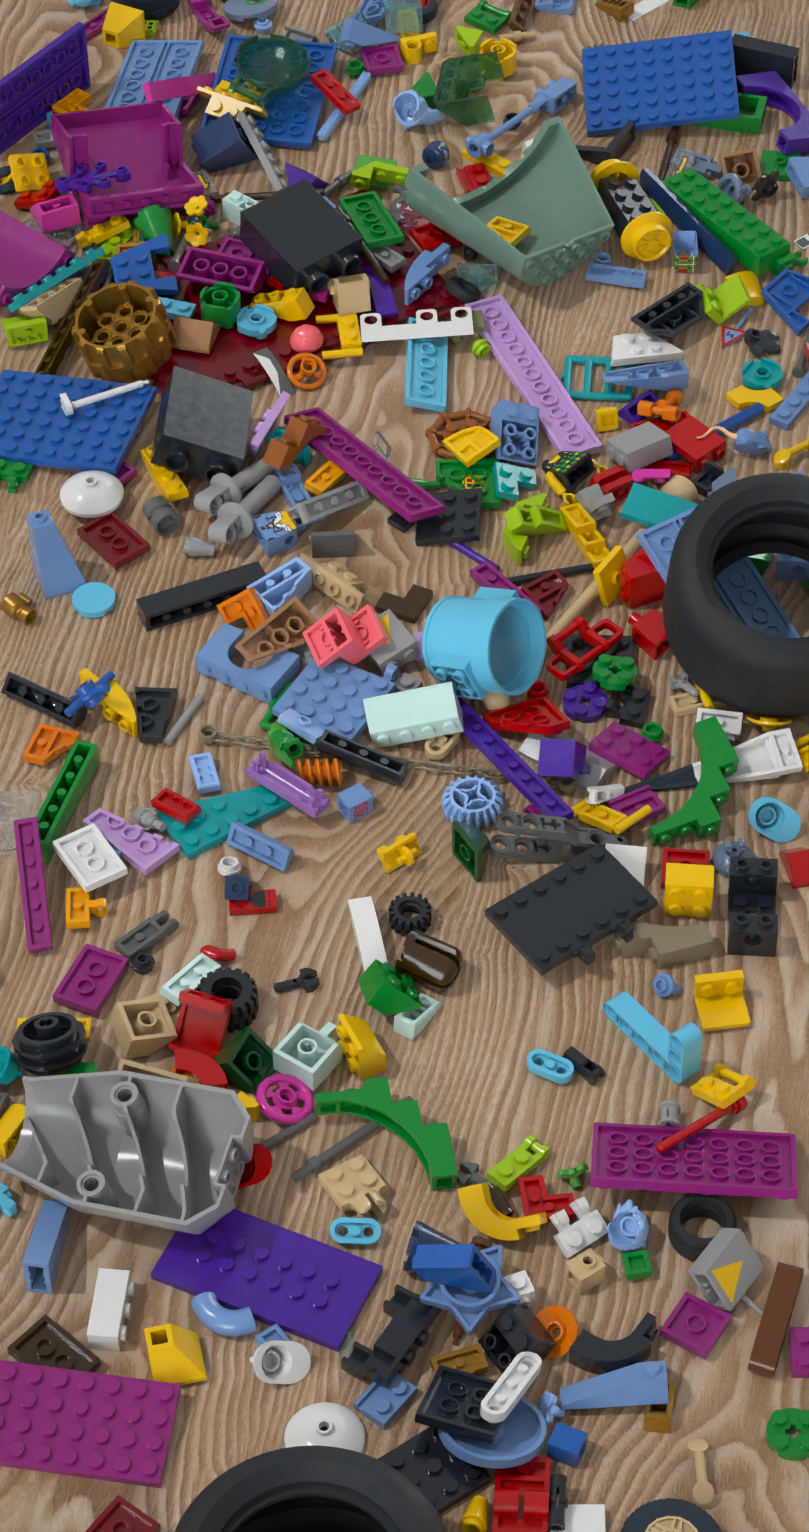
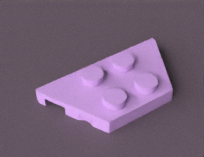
M283 391L272 410L269 408L266 410L262 418L264 422H259L254 430L256 435H253L248 443L250 447L247 455L255 459L266 442V436L272 432L283 411L282 408L290 397L289 393Z

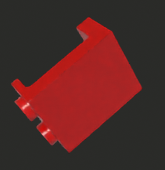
M690 415L665 432L671 436L672 449L692 462L693 472L698 474L704 470L705 461L710 460L715 463L725 456L726 439L714 431L702 439H697L698 436L704 435L710 428Z
M191 988L182 990L178 998L182 1005L176 1026L177 1038L169 1042L167 1048L172 1050L189 1049L198 1051L214 1060L223 1048L233 1002Z

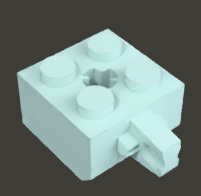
M302 1022L297 1023L273 1050L274 1069L282 1074L298 1078L314 1092L343 1059L342 1044L334 1040L337 1036L336 1025L328 1022L318 1031Z

